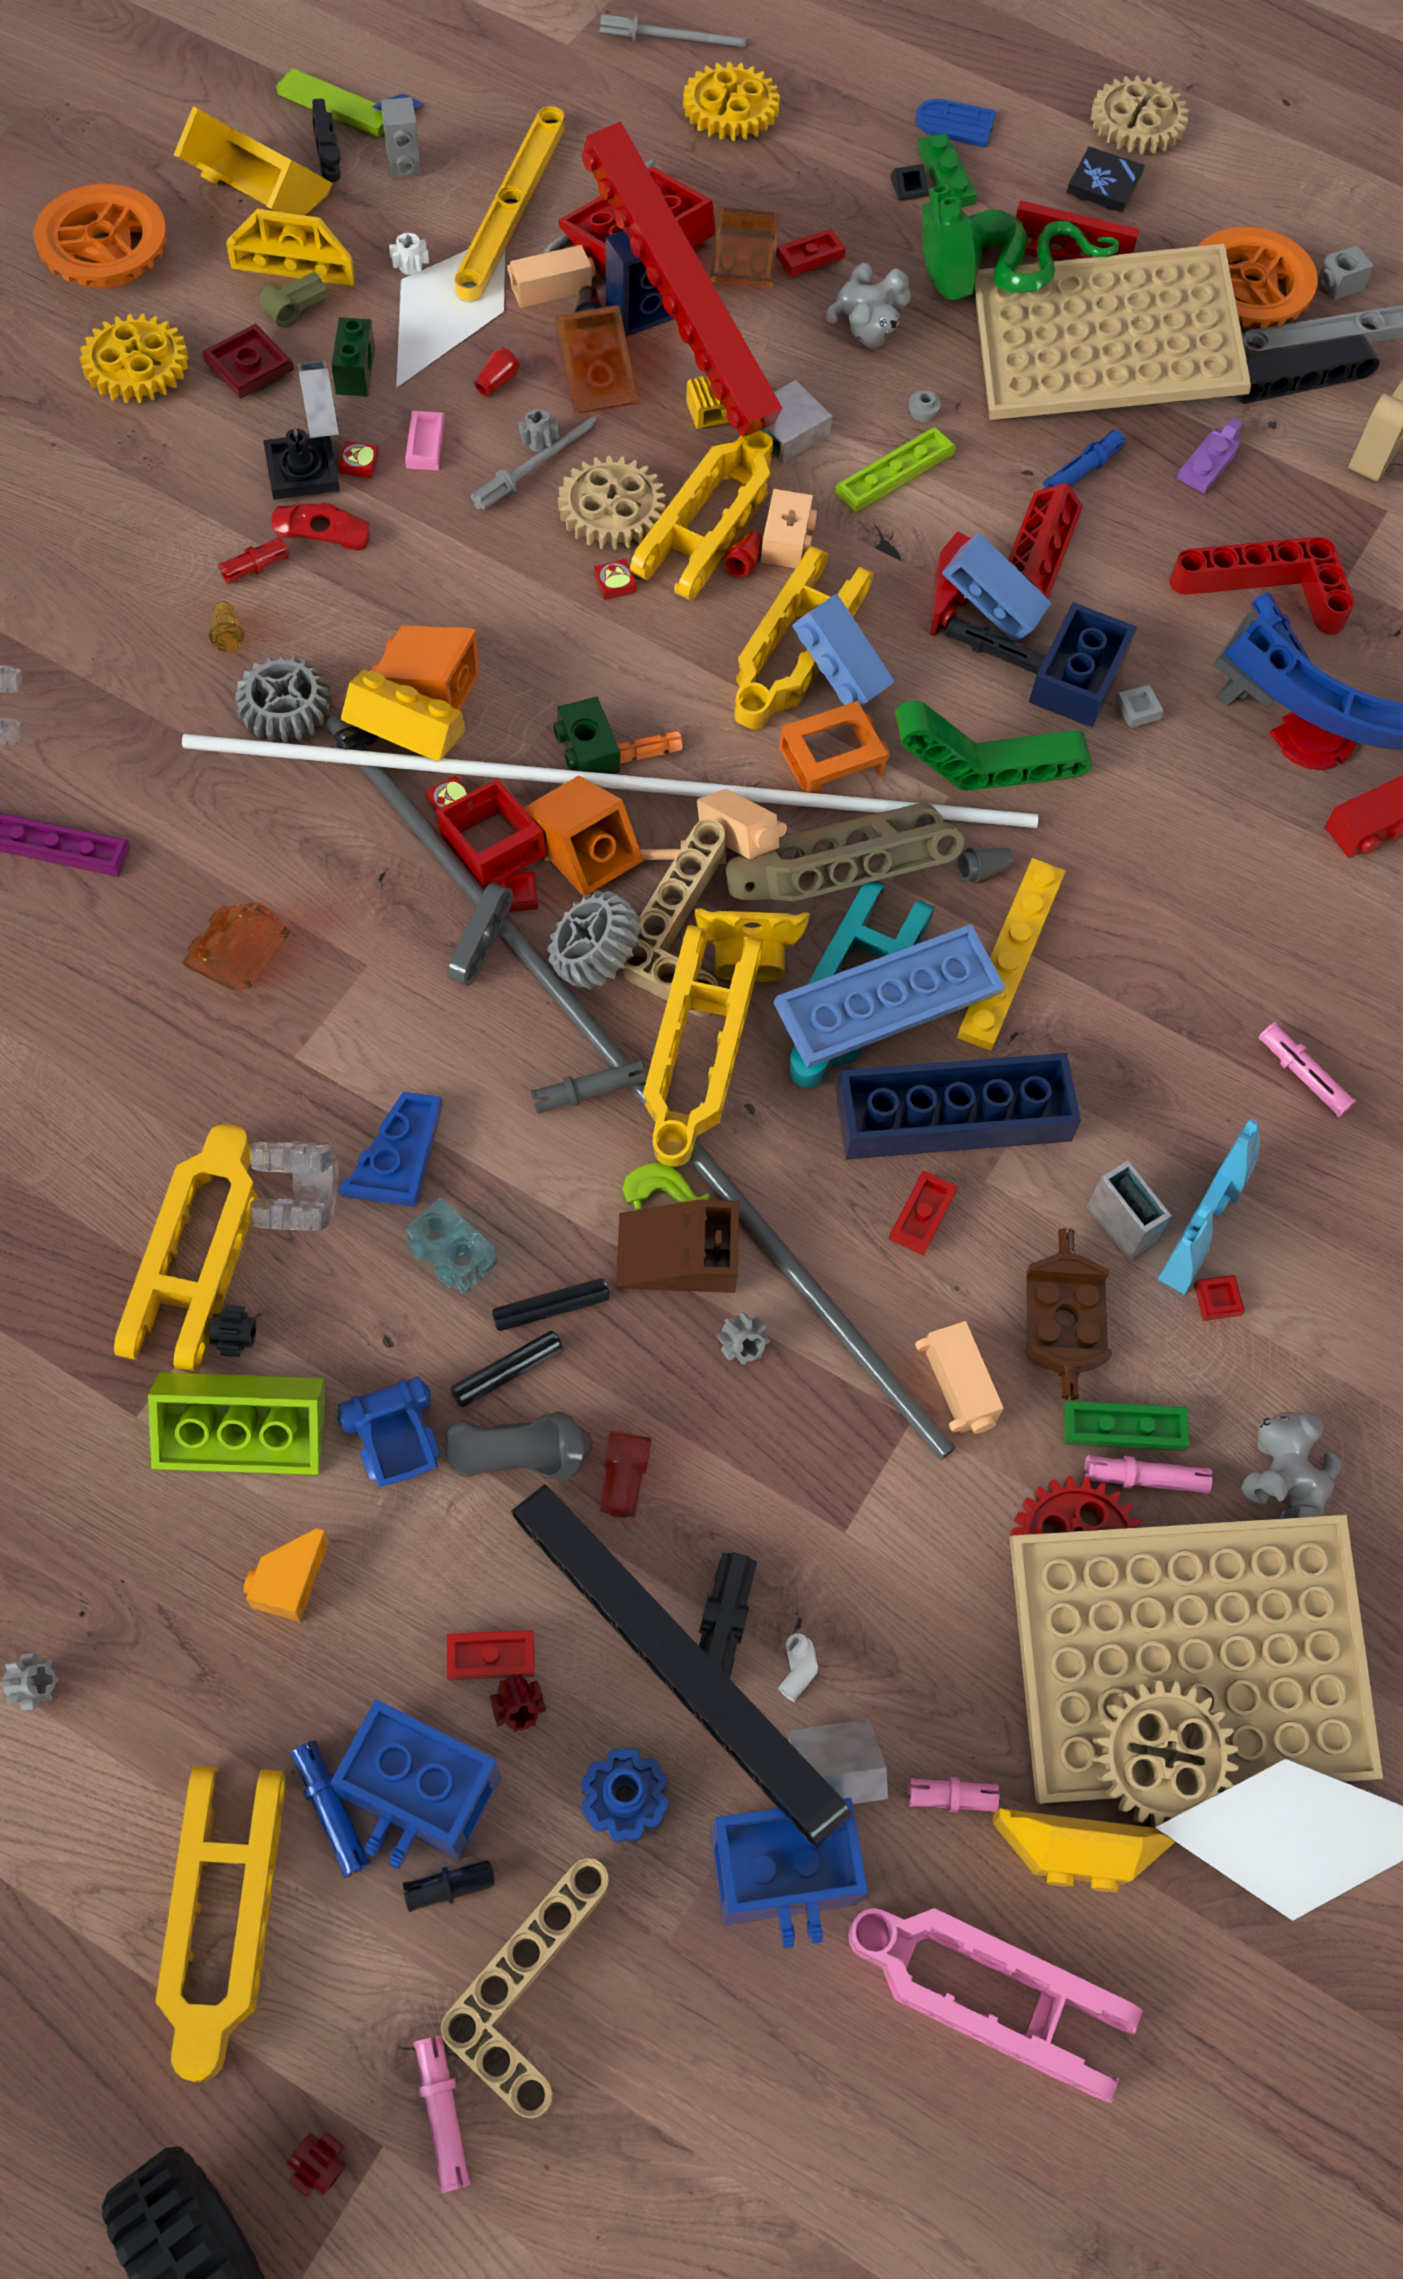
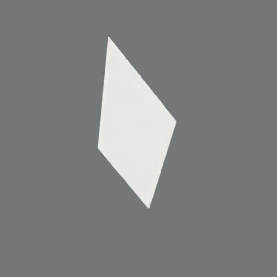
M468 250L423 269L421 272L401 279L396 388L504 312L505 251L483 295L475 301H464L455 292L454 278ZM472 282L462 284V286L466 288H471L477 285Z
M1287 1759L1274 1764L1155 1827L1292 1921L1403 1861L1402 1805Z

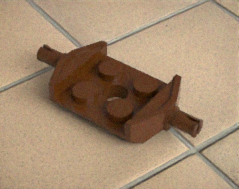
M1062 1228L1058 1230L1059 1252L1056 1255L1030 1264L1026 1271L1028 1358L1037 1366L1058 1372V1376H1062V1399L1068 1400L1070 1396V1400L1079 1399L1078 1376L1080 1373L1096 1369L1105 1364L1112 1355L1111 1349H1108L1105 1280L1109 1275V1269L1077 1254L1074 1244L1075 1230L1069 1228L1068 1233H1066L1067 1228ZM1068 1310L1074 1315L1076 1323L1072 1326L1060 1324L1056 1319L1055 1312Z

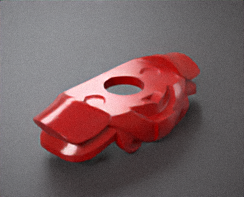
M330 503L278 506L273 511L271 517L273 530L276 531L278 536L283 538L298 536L337 543L343 548L357 551L363 550L369 540L368 521L336 508L335 505ZM318 517H325L330 521V526L325 531L317 532L311 528L312 521Z

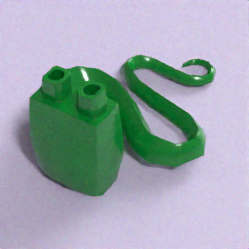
M947 184L930 188V203L922 205V244L926 273L932 285L944 298L951 300L973 294L974 282L982 262L983 251L992 246L1004 247L993 276L996 287L1009 293L1036 292L1052 281L1056 271L1050 253L1049 241L1053 236L1060 234L1072 237L1087 255L1094 257H1109L1118 252L1119 241L1113 237L1097 239L1098 242L1111 243L1113 246L1108 248L1093 246L1081 229L1068 221H1056L1045 225L1037 239V256L1040 271L1032 274L1015 273L1023 261L1028 243L1025 229L1021 221L1015 216L1002 210H985L967 216L962 210L961 200L958 197H951V189Z

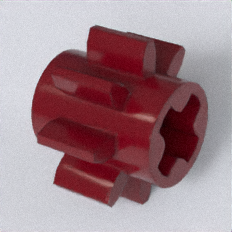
M522 1674L499 1681L500 1685L497 1694L489 1696L497 1726L499 1727L506 1723L509 1728L513 1729V1732L535 1726L538 1712L546 1711L538 1681L536 1680L529 1684Z
M310 2132L287 2161V2165L295 2171L288 2182L305 2197L309 2196L313 2189H316L324 2196L347 2166L338 2157L345 2146L329 2132H325L320 2140Z

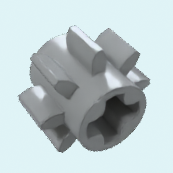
M543 409L529 411L525 415V422H518L522 445L529 444V448L532 451L541 452L547 447H552L553 440L560 439L556 416L550 417L549 413Z
M741 1312L740 1316L730 1319L726 1318L722 1333L716 1336L724 1345L721 1348V1352L728 1360L736 1357L742 1365H745L747 1361L760 1359L765 1344L770 1343L769 1338L763 1333L766 1326L758 1317L751 1320L745 1312Z
M30 1653L21 1655L20 1661L7 1662L5 1666L8 1671L5 1673L3 1680L0 1681V1686L7 1696L5 1703H20L21 1710L24 1711L37 1709L38 1702L51 1701L53 1698L50 1693L53 1691L55 1683L59 1681V1678L55 1676L51 1668L53 1661L51 1659L38 1661L37 1654Z

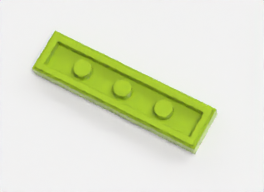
M294 68L276 85L277 94L310 109H312L313 99H324L326 111L332 112L334 119L378 138L384 133L382 112L372 108L377 103Z
M933 427L836 484L835 494L857 513L953 456L956 446L936 427Z

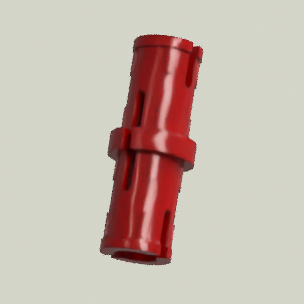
M278 536L274 540L256 548L252 546L245 548L243 554L219 563L218 567L220 570H224L220 573L225 582L231 584L233 581L253 572L259 574L264 571V567L288 558L289 551H284L288 549L287 545Z

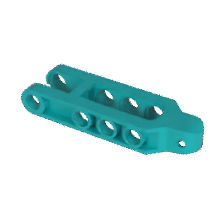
M879 881L863 884L808 984L840 973L841 965L847 954H852L855 947L881 958L919 944L932 919L935 906L918 899L894 940L867 927L879 893H884L885 884ZM794 1046L788 1069L789 1077L795 1084L804 1088L819 1086L825 1080L832 1067L856 1061L863 1047L806 1068L796 1046Z

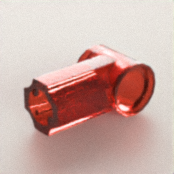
M610 1431L605 1458L607 1472L602 1490L600 1512L619 1518L636 1516L642 1474H646L651 1437Z

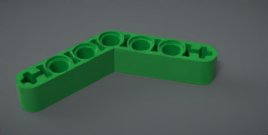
M908 701L901 704L895 710V718L902 746L963 791L1075 778L1086 774L1092 768V760L1085 735L1078 730L975 743L924 702Z

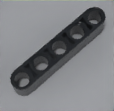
M1363 335L1247 358L1251 382L1250 393L1236 395L1240 403L1248 404L1361 380L1372 375L1378 369L1380 361L1367 338Z

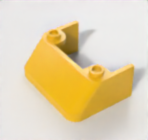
M194 106L174 152L176 157L201 169L200 176L216 185L221 180L277 212L307 215L328 196L333 185L332 182Z

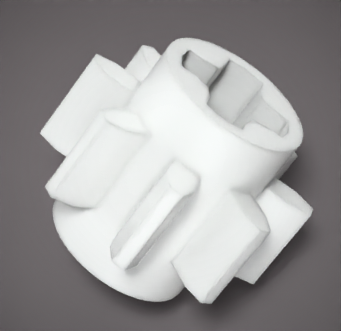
M403 233L397 236L396 244L389 245L393 268L399 267L400 271L404 274L412 275L421 272L422 263H429L426 241L424 239L420 240L413 233Z

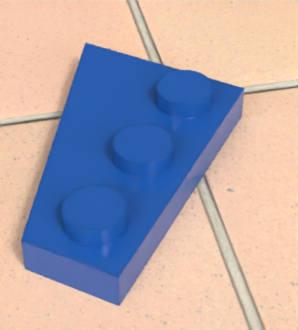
M403 1092L379 1127L380 1133L368 1151L364 1150L357 1160L358 1166L350 1178H345L339 1187L340 1196L417 1207L443 1105L441 1097Z

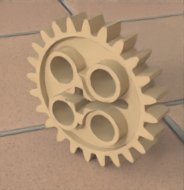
M1125 76L1123 83L1114 79L1112 86L1104 84L1103 90H1098L1091 110V120L1094 121L1093 128L1100 129L1098 136H1108L1106 141L1108 144L1116 141L1117 149L1127 146L1128 153L1137 148L1140 154H1143L1145 149H1149L1151 153L1155 154L1157 147L1166 151L1168 144L1175 146L1177 139H1182L1188 122L1189 110L1185 109L1186 101H1179L1181 94H1171L1173 88L1171 86L1165 89L1162 88V81L1152 84L1150 77L1145 82H1142L1139 76L1135 77V81H1130Z
M610 455L607 456L606 463H601L597 457H594V465L590 466L583 461L581 462V471L572 468L571 477L563 478V486L559 487L558 497L560 520L566 522L567 531L575 530L576 539L587 536V545H591L596 540L599 541L600 549H603L606 543H611L613 549L617 550L618 543L623 542L627 548H631V540L634 539L641 543L643 541V534H648L665 511L666 494L663 493V483H657V474L648 475V466L637 469V460H633L627 465L623 456L619 458L617 463L612 461Z
M1161 1680L1152 1681L1150 1693L1144 1684H1136V1698L1128 1692H1121L1119 1696L1123 1704L1122 1708L1114 1704L1106 1706L1109 1713L1113 1716L1112 1721L1098 1720L1097 1722L1107 1732L1106 1736L1093 1738L1095 1744L1104 1747V1753L1096 1755L1092 1759L1097 1763H1105L1106 1770L1101 1772L1097 1779L1111 1781L1113 1784L1105 1795L1109 1798H1115L1120 1795L1123 1797L1118 1807L1120 1812H1127L1135 1807L1134 1821L1142 1823L1150 1814L1151 1827L1154 1828L1162 1824L1165 1817L1166 1821L1219 1794L1218 1790L1220 1787H1233L1234 1784L1225 1778L1226 1771H1237L1239 1768L1234 1763L1227 1761V1755L1239 1750L1238 1747L1226 1745L1225 1738L1234 1732L1233 1728H1220L1218 1725L1225 1716V1713L1223 1711L1208 1712L1213 1700L1210 1697H1203L1196 1702L1197 1688L1188 1687L1181 1695L1180 1683L1177 1681H1170L1166 1693ZM1144 1715L1150 1716L1155 1724L1154 1735L1148 1740L1144 1739L1138 1731L1139 1720ZM1187 1724H1192L1198 1733L1197 1743L1192 1748H1188L1182 1740V1731ZM1129 1743H1135L1142 1746L1166 1748V1750L1200 1756L1203 1759V1764L1195 1765L1130 1752L1127 1746ZM1139 1760H1143L1149 1768L1148 1780L1142 1785H1138L1132 1776L1133 1766ZM1185 1768L1191 1774L1192 1786L1188 1792L1183 1794L1176 1786V1776L1180 1770Z

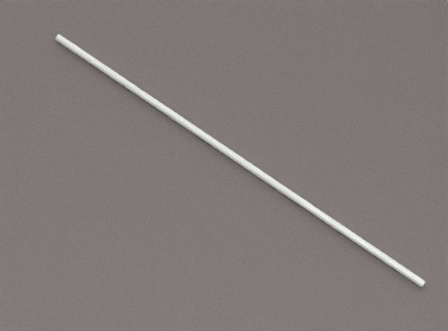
M183 734L182 747L184 749L565 784L573 778L581 776L601 788L704 797L727 788L752 802L868 813H882L918 804L915 802L442 758L440 762H437L425 756L345 750ZM930 804L942 815L943 820L1037 828L1038 814ZM923 815L921 818H931V816Z

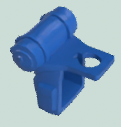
M419 1376L409 1380H399L397 1384L360 1397L356 1395L351 1397V1400L338 1404V1423L349 1436L358 1433L363 1441L364 1448L360 1450L361 1461H363L369 1480L375 1481L378 1488L411 1479L438 1467L437 1458L440 1457V1451L435 1433L431 1426H424L421 1412L429 1408L431 1393L428 1385Z

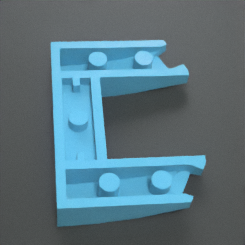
M1249 1118L1222 1162L1157 1279L1184 1295L1187 1293L1210 1249L1214 1229L1213 1215L1220 1217L1229 1201L1234 1204L1237 1202L1258 1162L1260 1151L1258 1122Z

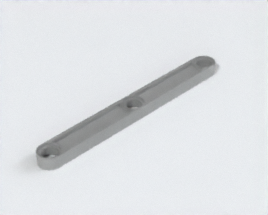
M1403 305L1289 323L1278 327L1271 326L1249 330L1242 336L1245 356L1247 359L1356 335L1365 336L1369 343L1403 338ZM1362 324L1372 325L1376 330L1367 329ZM1247 343L1257 344L1261 349L1250 348Z

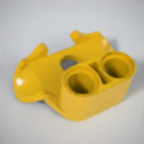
M702 908L695 909L697 927L708 929L707 942H712L715 947V975L727 981H732L736 962L741 961L744 936L763 940L761 960L755 982H775L782 979L785 975V950L788 945L794 946L802 937L810 918V913L808 912L792 915L788 913L709 912ZM758 923L761 924V926L756 928H749L744 926V924Z

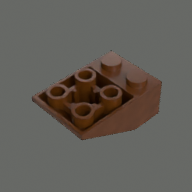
M699 1199L619 1213L616 1288L735 1293L738 1278L739 1201Z

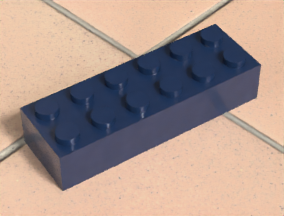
M1067 1053L840 1070L836 1087L846 1160L1071 1142L1081 1122Z

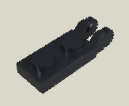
M313 99L312 124L321 174L323 178L333 183L340 179V166L338 164L340 163V151L337 147L336 134L330 133L333 132L332 112L326 111L324 99Z

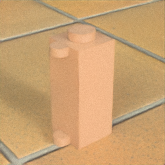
M582 245L513 260L507 266L511 287L520 308L578 295L582 287L592 286V277L596 276L594 261L592 257H587Z
M727 788L697 799L699 822L704 819H713L721 823L725 830L726 847L750 860L779 848V837L786 833L787 826L785 823L777 821L775 813Z
M963 1321L930 1332L926 1338L915 1343L917 1351L926 1352L954 1418L949 1423L951 1431H959L961 1434L973 1430L974 1434H979L995 1427L996 1421H998L1004 1407L967 1322Z

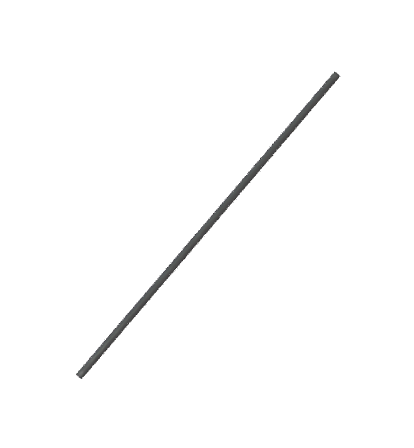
M337 714L329 717L325 723L326 728L334 737L337 731L349 727ZM364 744L351 749L369 751ZM358 765L477 907L485 891V888L383 767ZM507 915L498 933L611 1068L631 1063L623 1051ZM639 1070L630 1073L631 1076L640 1074ZM646 1083L628 1087L645 1107L646 1099L643 1096ZM696 1139L689 1161L722 1200L739 1201V1221L940 1460L946 1458L955 1450V1445Z

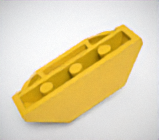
M256 209L226 242L231 269L299 279L315 271L320 276L322 282L347 286L355 285L352 256L319 217Z
M1002 1808L993 1814V1825L1034 1875L1046 1876V1883L1054 1886L1072 1887L1074 1886V1880L1091 1882V1889L1095 1891L1118 1892V1886H1123L1135 1879L1176 1842L1158 1829Z

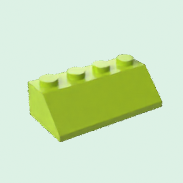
M159 1372L148 1393L152 1470L319 1475L326 1415L325 1378Z

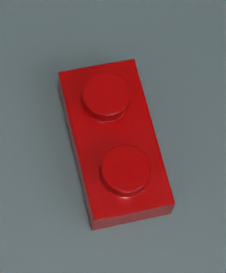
M832 228L777 246L776 257L790 277L844 259L846 248Z
M923 1170L890 1233L889 1240L924 1256L956 1194L958 1186Z
M533 1630L447 1634L448 1681L499 1679L518 1676L519 1674H522L523 1677H535Z

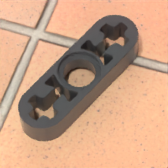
M495 882L490 883L486 887L450 961L448 976L451 980L467 986L476 980L510 910L513 900L511 888Z

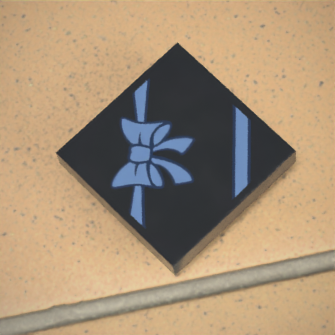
M1089 146L1068 184L1066 193L1074 195L1083 201L1088 200L1103 205L1109 210L1123 212L1143 174L1145 165Z

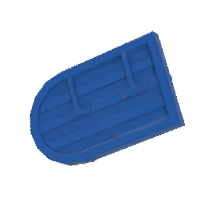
M932 99L925 101L919 106L916 113V123L921 130L932 136L947 133L950 140L986 147L990 132L992 131L996 110L945 99Z

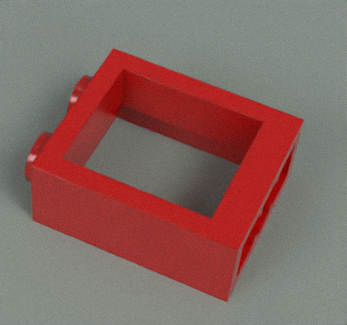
M498 779L478 787L471 793L435 811L441 836L485 889L490 883H497L547 856L543 830ZM499 812L516 833L477 853L461 832Z

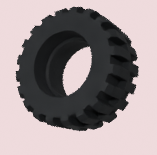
M166 2147L107 2192L101 2206L103 2222L108 2228L107 2234L110 2242L115 2247L116 2256L121 2266L124 2267L129 2279H265L264 2274L260 2270L259 2262L249 2247L244 2233L233 2218L234 2216L230 2209L225 2205L213 2183L209 2181L203 2169L195 2163L193 2157L186 2153L182 2147Z

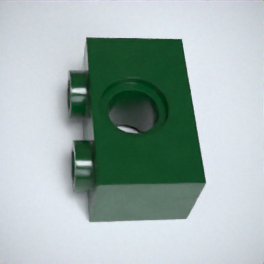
M339 317L331 364L336 395L368 397L375 353L371 319Z
M598 696L558 706V722L553 723V729L557 742H564L566 747L564 756L568 769L606 774L619 773L620 749Z

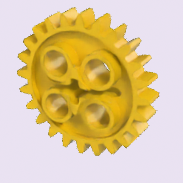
M728 62L724 68L719 63H716V69L712 70L710 67L705 66L704 73L696 71L695 78L689 77L688 85L684 87L683 108H685V116L690 117V124H698L699 132L708 129L709 137L719 133L720 140L725 135H730L732 141H735L736 135H741L744 140H747V133L757 137L759 129L766 132L768 131V124H774L775 117H778L780 94H777L778 87L772 85L773 79H764V71L755 74L754 66L745 70L743 69V63H740L737 68H734L731 62Z
M128 314L126 321H122L116 316L114 319L115 324L111 325L103 321L104 330L93 328L94 337H85L87 346H81L80 348L82 352L80 361L85 379L89 380L92 389L98 388L101 396L109 392L113 401L120 395L123 396L124 403H128L131 397H136L137 402L141 403L145 395L151 400H155V392L158 391L163 395H167L165 387L176 388L175 379H184L183 370H188L187 360H189L184 337L179 336L177 328L170 329L168 321L159 325L157 316H154L150 321H146L145 314H141L138 320H134L133 316Z

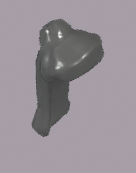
M561 1411L543 1415L533 1423L502 1424L491 1428L475 1426L462 1420L445 1431L447 1458L456 1473L462 1477H470L482 1472L526 1468L540 1474L544 1478L567 1481L579 1472L584 1458L590 1454L593 1445L590 1434L578 1426L570 1415Z

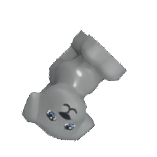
M861 263L855 267L849 281L839 290L836 302L828 307L824 318L830 324H834L837 322L838 316L848 317L851 333L867 349L874 350L884 343L885 337L899 325V313L896 309H903L911 300V294L908 289L909 280L907 275L901 270L893 269L882 282L871 285L870 278L873 275V270L868 264Z
M1282 1412L1273 1418H1265L1259 1425L1258 1451L1272 1456L1273 1462L1269 1470L1263 1474L1252 1472L1243 1481L1241 1489L1244 1496L1261 1504H1265L1269 1496H1275L1278 1502H1281L1288 1494L1291 1507L1283 1510L1278 1519L1323 1516L1325 1504L1334 1492L1335 1484L1333 1480L1340 1473L1342 1465L1339 1457L1331 1452L1325 1453L1322 1470L1314 1467L1307 1459V1456L1323 1434L1324 1424L1318 1415L1308 1412L1303 1414Z

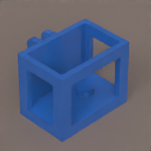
M375 1699L330 1784L343 1801L379 1819L365 1846V1853L375 1856L380 1851L391 1826L404 1832L400 1841L393 1849L389 1862L390 1866L399 1869L416 1838L460 1860L501 1779L496 1759Z
M852 1798L843 1799L849 1807L852 1816L818 1847L813 1846L778 1808L715 1817L711 1830V1840L724 1925L778 1917L783 1948L794 1947L795 1931L790 1915L806 1913L807 1932L812 1944L823 1942L819 1911L855 1906L868 1893Z

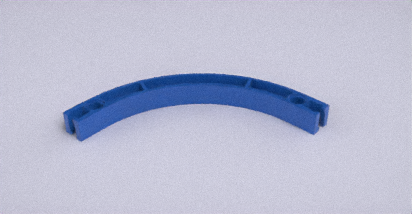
M1261 616L1224 652L1257 685L1277 702L1302 719L1327 732L1354 742L1380 748L1403 750V703L1372 696L1329 676L1295 650Z

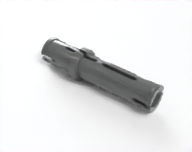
M642 1058L638 1059V1061L572 1079L571 1076L565 1077L562 1083L536 1090L532 1089L533 1100L549 1097V1100L534 1104L535 1109L539 1114L566 1104H570L573 1107L579 1105L580 1100L646 1083V1072L633 1076L630 1075L631 1072L645 1068Z

